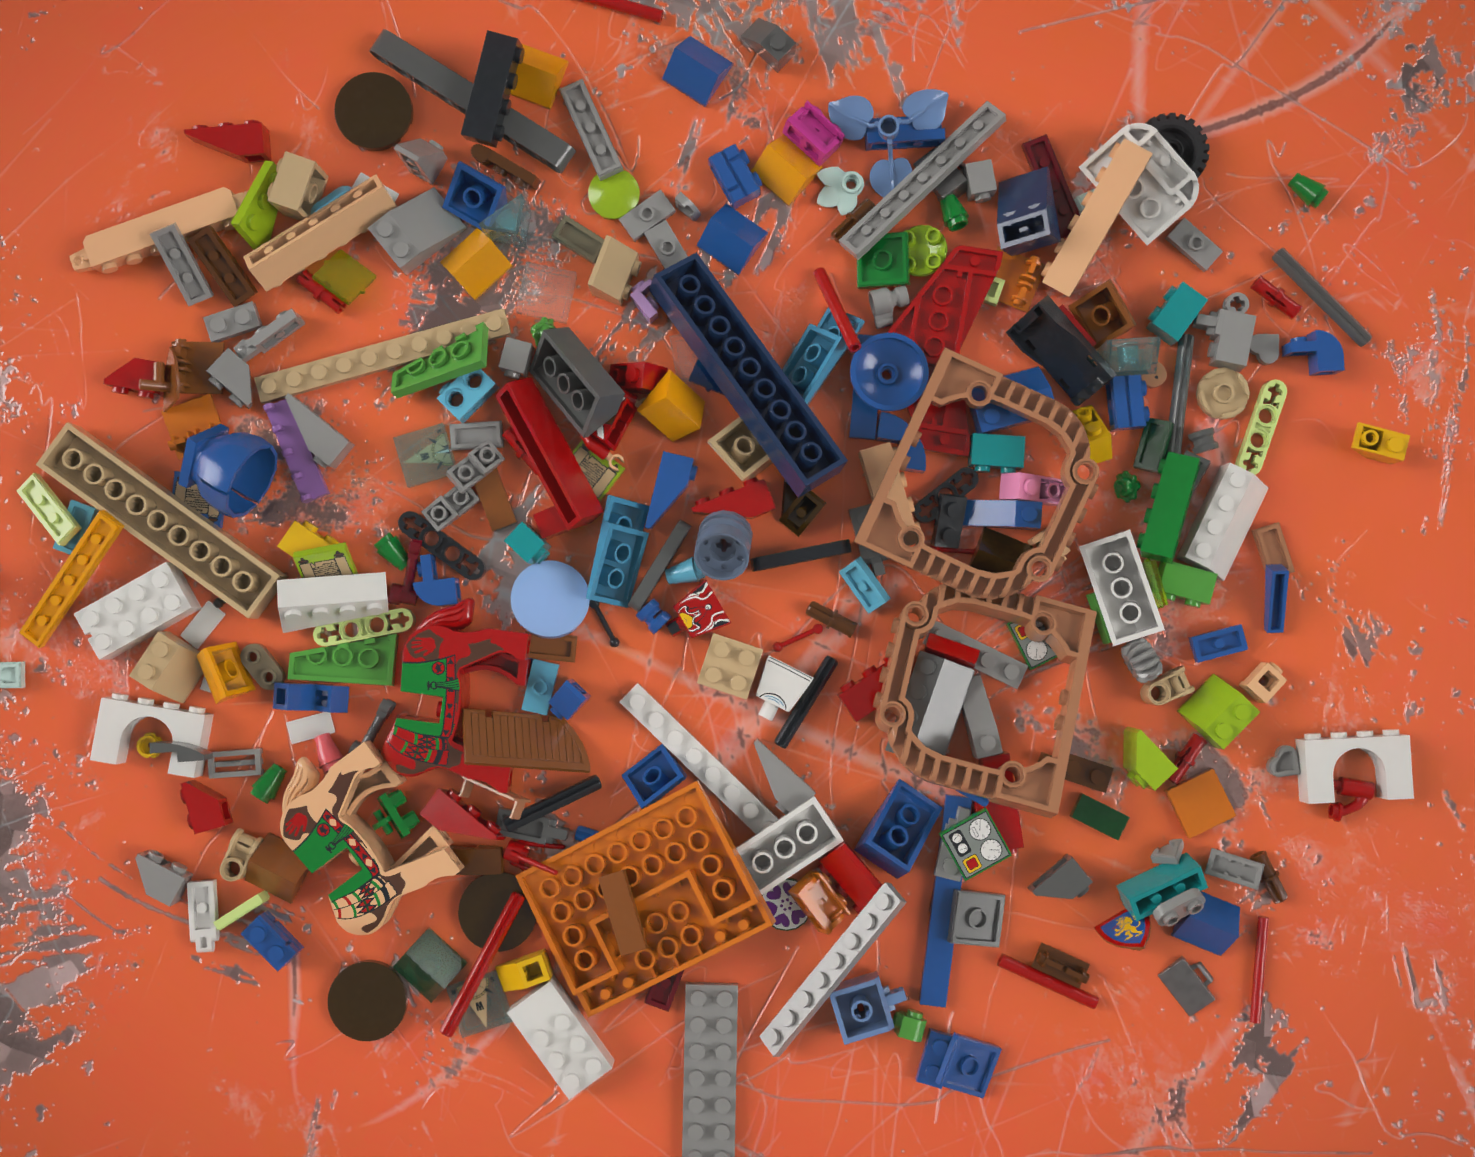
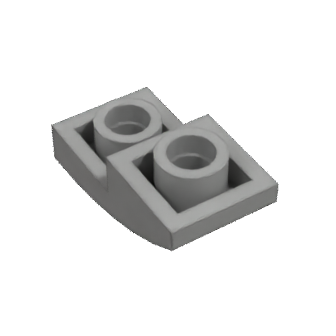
M488 439L469 452L466 458L447 470L446 476L459 492L463 494L505 461V458Z
M453 487L444 496H439L421 512L436 531L440 532L481 500L472 488L461 494L456 487Z

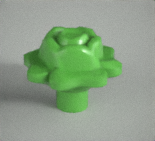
M542 317L540 322L535 323L531 327L530 331L535 339L536 346H538L543 330L555 329L553 319Z

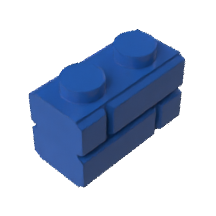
M736 144L727 147L722 152H718L708 159L709 167L733 209L757 198L760 195V186H762L756 171L751 173L747 166L750 161L744 149L739 151Z
M1141 374L1115 376L1105 384L1110 432L1135 430L1145 427L1146 422L1150 419L1149 408L1144 406L1143 396L1147 394L1145 380H1141Z
M268 910L260 914L241 933L277 972L285 967L304 948L279 921H275V917Z

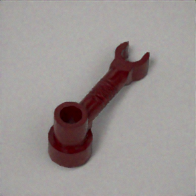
M412 539L410 541L403 585L392 583L388 603L395 605L403 603L416 606L418 595L413 590V583L422 548V540Z

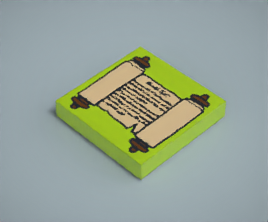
M581 440L572 453L597 499L601 502L626 469L615 460H612V465L619 469V471H613L609 467V461L600 459L588 450Z
M346 542L293 553V560L301 578L358 574Z

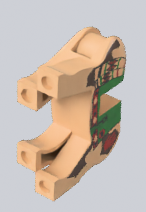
M371 740L363 742L331 766L319 785L320 773L307 757H301L297 761L294 775L283 797V814L280 821L281 835L285 843L311 873L325 867L346 850L350 851L348 855L351 861L356 866H361V871L328 895L336 921L345 931L355 935H369L376 932L391 919L402 895L420 889L436 878L454 876L464 868V865L450 848V845L454 842L447 832L438 830L433 825L395 862L379 835L357 814L361 804L373 792L383 788L397 787L407 781L405 776L391 769ZM368 768H373L372 770L365 772Z

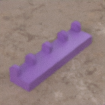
M286 399L263 405V409L271 422L272 431L275 433L282 449L281 453L285 457L291 471L292 480L295 481L300 493L301 502L307 504L330 494L319 465L313 460L314 454L308 450Z

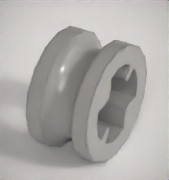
M1235 292L1224 300L1222 308L1245 313L1249 308V300L1245 294ZM1234 299L1236 303H1241V307L1237 309L1238 311H1236L1235 307L1230 306Z

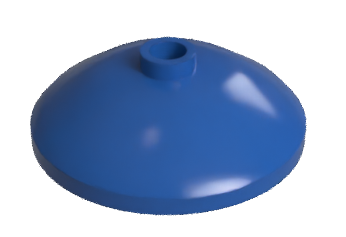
M897 333L874 335L861 344V348L853 355L850 365L852 386L859 398L872 408L881 411L902 410L912 405L926 388L929 376L927 359L921 348L904 335ZM882 372H889L891 378L888 380L884 379Z

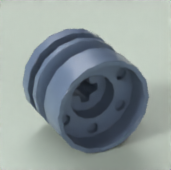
M726 510L713 512L703 519L699 526L694 560L696 566L704 575L712 579L724 581L734 579L745 571L749 562L753 535L748 521L736 512Z

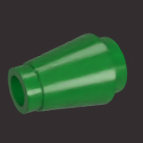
M1297 173L1288 184L1308 207L1311 205L1315 209L1329 193L1325 189L1326 185L1300 173Z
M950 194L943 200L941 199L940 205L944 226L948 227L951 232L958 231L967 226L969 215L956 195Z
M389 532L374 545L378 550L376 553L400 571L407 566L408 554L397 536H393Z
M273 763L252 785L253 789L250 793L268 804L271 799H275L287 771Z

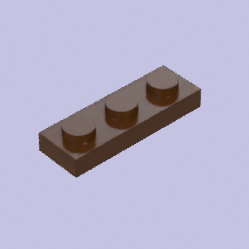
M211 225L187 240L234 307L239 306L258 293Z

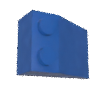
M899 779L865 828L854 850L898 879L910 872L942 807Z

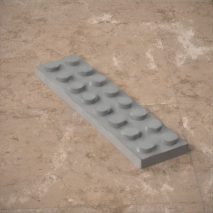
M686 982L682 1157H735L738 983Z

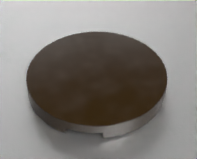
M368 72L355 76L342 87L336 98L335 119L340 131L351 143L364 150L381 151L395 146L401 141L400 139L406 134L413 121V104L406 89L395 78L384 73Z
M506 872L495 875H482L475 879L464 891L459 903V922L464 934L476 946L483 949L511 894L518 892L525 897L515 877L516 875ZM526 897L497 952L507 951L519 946L533 931L536 918Z
M363 960L348 966L334 979L328 994V1010L333 1023L343 1034L358 1041H375L386 1037L398 1027L407 1011L408 991L394 968L380 961Z

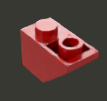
M134 358L104 378L103 384L113 387L112 392L128 395L129 391L138 392V397L154 400L155 395L163 397L164 392L139 389L140 379L153 380V363L156 361Z
M648 362L618 363L610 365L609 375L623 390L630 393L650 394L667 373L668 368Z
M196 780L180 783L182 788L180 790L181 800L186 804L189 813L187 815V822L189 827L193 829L194 834L233 823L227 797Z

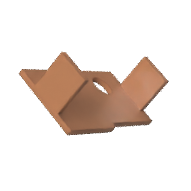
M462 776L465 780L459 793L460 797L469 798L474 784L486 788L489 791L515 801L510 819L520 820L525 803H531L530 799L511 791L499 793L486 782Z

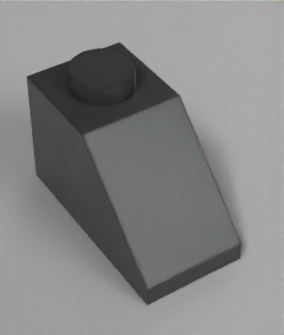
M758 18L741 35V39L777 73L795 55L796 42L778 25Z
M1066 854L1027 888L1035 896L1074 899L1076 896L1080 898L1085 895L1093 881L1074 858Z

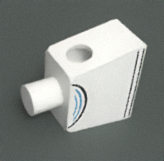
M768 655L756 692L757 697L765 700L758 714L772 721L778 708L790 712L812 682L813 677Z

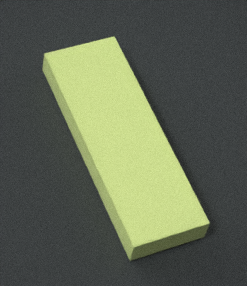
M33 473L17 490L18 494L58 545L65 546L82 529L40 474Z

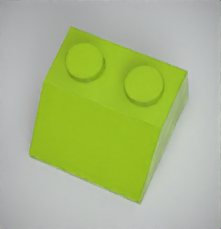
M1212 674L1177 710L1214 748L1223 750L1260 713L1242 693L1215 674Z
M1132 727L1124 729L1123 767L1128 772L1126 777L1136 787L1140 786L1142 789L1148 788L1155 791L1178 768L1141 729Z

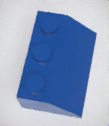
M1039 366L1004 376L1054 399L1051 386ZM974 388L972 390V397L976 401H983L985 393L980 388ZM988 403L981 409L969 407L976 433L989 434L1032 422L992 403Z

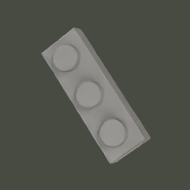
M176 222L151 232L150 236L187 305L191 306L213 297L214 293Z

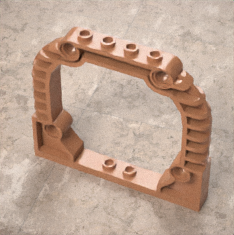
M944 348L855 537L854 543L962 593L977 598L997 599L1007 597L1021 591L1032 581L1044 582L1048 580L1054 571L1058 572L1064 561V557L1061 555L1065 547L1069 548L1076 535L1073 532L1077 522L1081 523L1087 512L1084 506L1088 498L1093 499L1099 486L1095 484L1099 476V466L1094 460L1090 459V443L1084 426L1077 416L1062 403L1010 380L1000 372ZM974 388H980L984 391L985 399L983 401L973 399L972 390ZM965 401L970 408L981 409L988 403H992L1043 426L1057 437L1066 452V457L1060 470L1061 481L1065 486L1061 499L1038 547L1023 552L1010 571L991 573L978 570L924 544L925 536L923 531L917 526H906L896 502L886 498L899 470L905 471L911 457L907 456L910 446L916 447L922 435L918 429L930 404L940 408L953 402ZM1080 465H1084L1089 469L1090 474L1086 480L1078 475L1077 471ZM907 532H914L918 537L917 544L913 547L907 546L904 543L903 538ZM1036 561L1044 565L1045 570L1041 576H1036L1032 572V565Z
M941 584L929 591L920 601L909 602L899 617H895L893 620L891 633H895L893 643L888 642L885 657L889 658L887 667L882 668L879 682L883 683L882 690L876 693L873 707L877 708L875 715L876 725L881 731L888 733L889 744L899 762L913 775L926 782L989 799V802L1052 818L1056 816L1059 812L1097 611L1039 595L1032 598L1024 594L1015 593L997 599L977 598L945 584ZM950 610L970 611L1025 627V634L1030 640L1034 642L1045 641L1055 652L1060 662L1070 664L1065 689H1062L1059 696V705H1062L1060 714L1056 716L1054 722V730H1057L1052 757L1047 756L1036 764L1025 768L1017 761H1008L998 769L942 755L927 748L912 732L914 710L911 703L905 698L918 640L929 633L936 622L938 614ZM908 613L916 614L919 622L911 621ZM1036 621L1044 625L1045 631L1037 628ZM885 712L894 713L896 722L887 721L884 716ZM1005 771H1010L1014 774V783L1009 782L1005 778Z

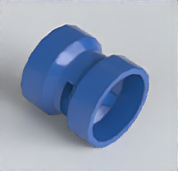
M654 598L636 614V617L641 622H645L648 625V629L653 635L672 618L667 611L661 610L659 603Z

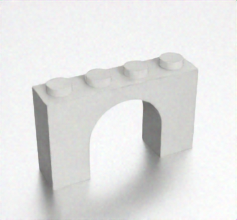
M112 693V697L101 698L90 756L92 761L115 765L126 763L132 731L146 717H154L165 723L172 734L173 741L190 743L208 749L214 714L205 713L206 708L189 706V710L179 708L180 704L174 702H164L163 705L154 704V699L138 697L137 701L129 700V695ZM172 752L168 774L191 778L203 776L205 760L177 762V752Z
M1399 729L1382 730L1383 734L1373 735L1371 730L1356 731L1357 736H1347V732H1330V737H1321V733H1306L1304 738L1295 739L1300 774L1297 775L1299 801L1307 804L1335 803L1334 766L1342 754L1356 748L1367 753L1373 761L1378 798L1386 800L1414 799L1410 735L1400 734Z

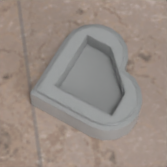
M1255 334L1252 337L1250 353L1256 355L1258 362L1262 365H1270L1278 359L1279 334Z
M1288 745L1279 746L1275 751V756L1271 757L1266 763V769L1269 774L1276 777L1300 774L1297 751Z

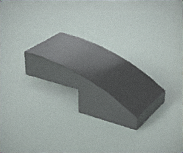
M178 741L149 743L150 754L177 752V762L202 761L213 758L212 752L190 743Z

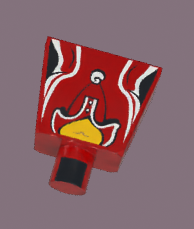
M705 580L673 606L678 617L666 623V626L673 637L687 630L691 638H695L731 624V621L707 580Z

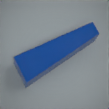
M1269 564L1265 568L1264 630L1267 633L1284 632L1289 570L1282 564Z

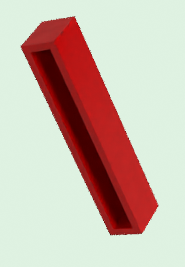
M531 377L507 382L495 397L567 530L569 531L592 523L604 510Z

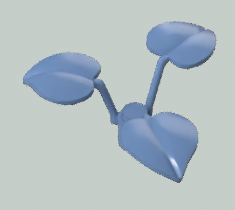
M937 89L914 92L906 98L902 106L903 113L908 119H897L893 115H885L879 122L875 121L874 123H869L874 116L873 107L862 96H848L828 103L830 120L840 127L845 135V139L860 140L865 136L867 128H878L879 136L887 141L888 160L877 161L870 171L871 186L881 197L884 198L912 172L911 164L907 159L897 158L893 160L892 140L899 133V125L912 122L915 130L938 129L945 118L949 95L947 92Z

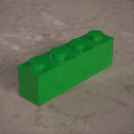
M1168 451L1166 459H1161L1158 468V474H1161L1159 484L1154 483L1151 492V498L1154 499L1152 508H1147L1144 517V523L1147 524L1145 533L1140 532L1137 542V548H1140L1141 557L1173 564L1200 468V458Z

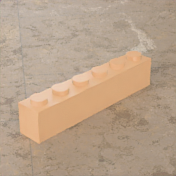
M1125 138L1121 144L1115 143L1109 154V157L1112 158L1107 168L1102 166L1095 178V181L1098 182L1094 192L1089 190L1081 203L1085 208L1080 216L1075 214L1068 226V229L1071 230L1066 240L1061 238V242L1058 243L1054 250L1058 254L1054 262L1048 261L1041 273V276L1044 277L1043 283L1071 297L1151 159L1152 152Z
M375 174L243 256L249 271L267 292L272 288L280 286L291 276L301 273L307 266L317 260L324 259L328 253L346 245L352 238L367 232L369 226L387 212L396 208L397 205L379 177Z

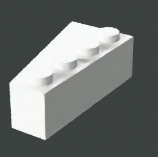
M386 572L277 580L278 611L283 633L389 612Z

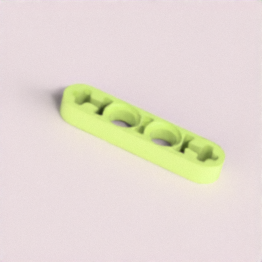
M1275 379L1266 382L1261 387L1235 465L1246 470L1247 466L1243 464V461L1250 459L1251 452L1259 453V455L1252 456L1251 464L1254 465V468L1248 470L1255 475L1260 472L1287 396V387L1284 382ZM1275 386V391L1279 395L1273 397L1270 404H1263V401H1270L1272 393L1268 389ZM1262 409H1266L1271 413L1272 417L1269 423H1263L1259 419V413ZM1254 433L1261 435L1263 438V444L1260 448L1254 447L1251 444V436Z
M393 609L379 615L317 626L314 629L313 638L320 646H334L406 632L414 627L416 617L409 609ZM401 613L404 616H409V621L405 622V627L400 623L391 624L393 630H390V621L387 615L391 614L390 619L392 620L400 618ZM376 617L381 618L384 622V628L380 632H374L371 628V622ZM353 622L357 624L359 632L355 637H349L346 634L345 628L348 623ZM339 624V634L342 640H339V635L328 637V642L325 638L320 637V634L325 631L324 628L327 631L338 630L336 625Z

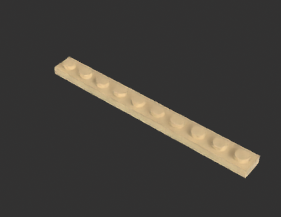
M502 308L255 377L260 401L263 404L284 399L288 393L295 396L406 365L420 357L423 360L427 359L434 349L441 345L444 348L456 342L455 337L462 333L466 335L476 331L475 326L482 322L489 328L488 341L510 336L512 333L506 311Z

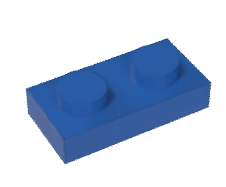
M1242 624L1188 637L1195 663L1248 650Z
M929 1028L915 1078L916 1082L942 1089L943 1086H939L935 1081L953 1036L952 1034Z

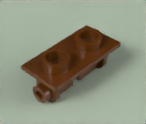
M1041 942L1031 967L1077 988H1080L1082 983L1086 984L1089 979L1087 970L1090 964Z

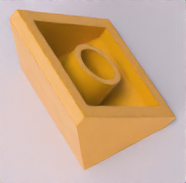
M522 44L525 50L522 64H518L516 71L518 75L517 86L515 90H511L510 95L551 110L569 62Z
M783 134L767 145L752 168L751 173L756 171L762 184L789 207L823 167H819Z
M476 228L440 261L443 267L474 300L478 299L513 267L492 240L479 228Z
M668 370L638 407L637 411L673 442L701 428L705 401L675 373Z
M237 642L206 647L197 655L216 704L256 689L248 670L241 662V652Z

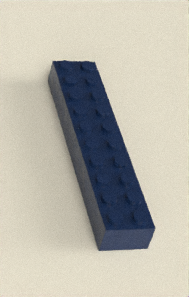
M697 252L654 274L649 291L798 498L840 473L848 460Z

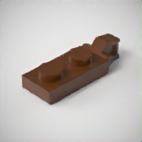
M1041 752L1038 762L1047 756L1052 757V755ZM1070 754L1065 780L1106 793L1114 768Z

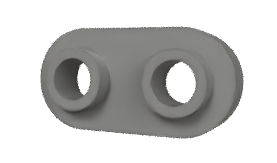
M1192 888L1158 905L1153 911V916L1160 926L1170 927L1189 914L1199 913L1203 909L1206 899L1198 888Z

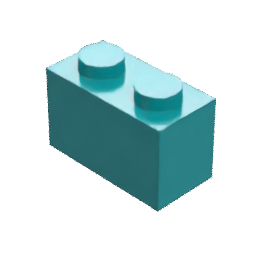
M1181 282L1176 287L1172 285L1163 296V299L1166 301L1161 308L1156 306L1147 318L1151 322L1146 329L1170 346L1179 341L1208 301L1207 298L1185 282Z
M971 434L968 467H974V471L988 473L990 469H1000L1001 474L1016 473V470L1024 468L1026 436Z
M521 522L504 540L506 544L529 564L537 562L540 564L550 555L548 550L552 547L531 526L524 522Z

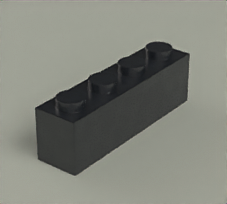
M487 30L461 135L466 140L497 148L498 141H502L505 131L503 126L504 117L509 115L511 109V100H509L511 90H515L518 82L517 67L518 64H522L525 53L523 45L518 38Z

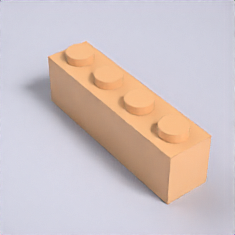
M890 442L860 450L858 453L872 501L897 450L896 447L892 448ZM898 472L886 498L896 502L906 526L913 525L921 529L919 522H914L911 512H915L912 498L907 497L904 487H907L904 472ZM907 532L903 540L907 546L917 544L918 537L914 532Z

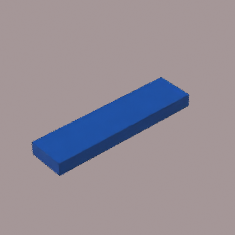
M858 334L857 337L862 344L873 335ZM854 388L849 438L875 440L878 410L864 403L856 394Z

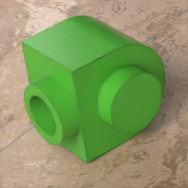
M908 1009L907 1012L899 1010V1012H895L893 1017L894 1032L898 1037L921 1042L927 1020L923 1018V1013L917 1010Z

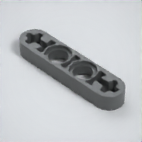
M681 519L679 520L628 603L630 608L637 612L643 608L689 533L691 525Z

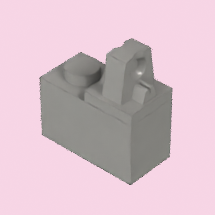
M1219 309L1217 312L1211 311L1209 315L1198 314L1195 317L1192 327L1205 330V335L1210 336L1209 340L1214 341L1210 342L1207 351V357H1210L1209 366L1230 368L1237 372H1240L1247 366L1256 322L1255 315Z

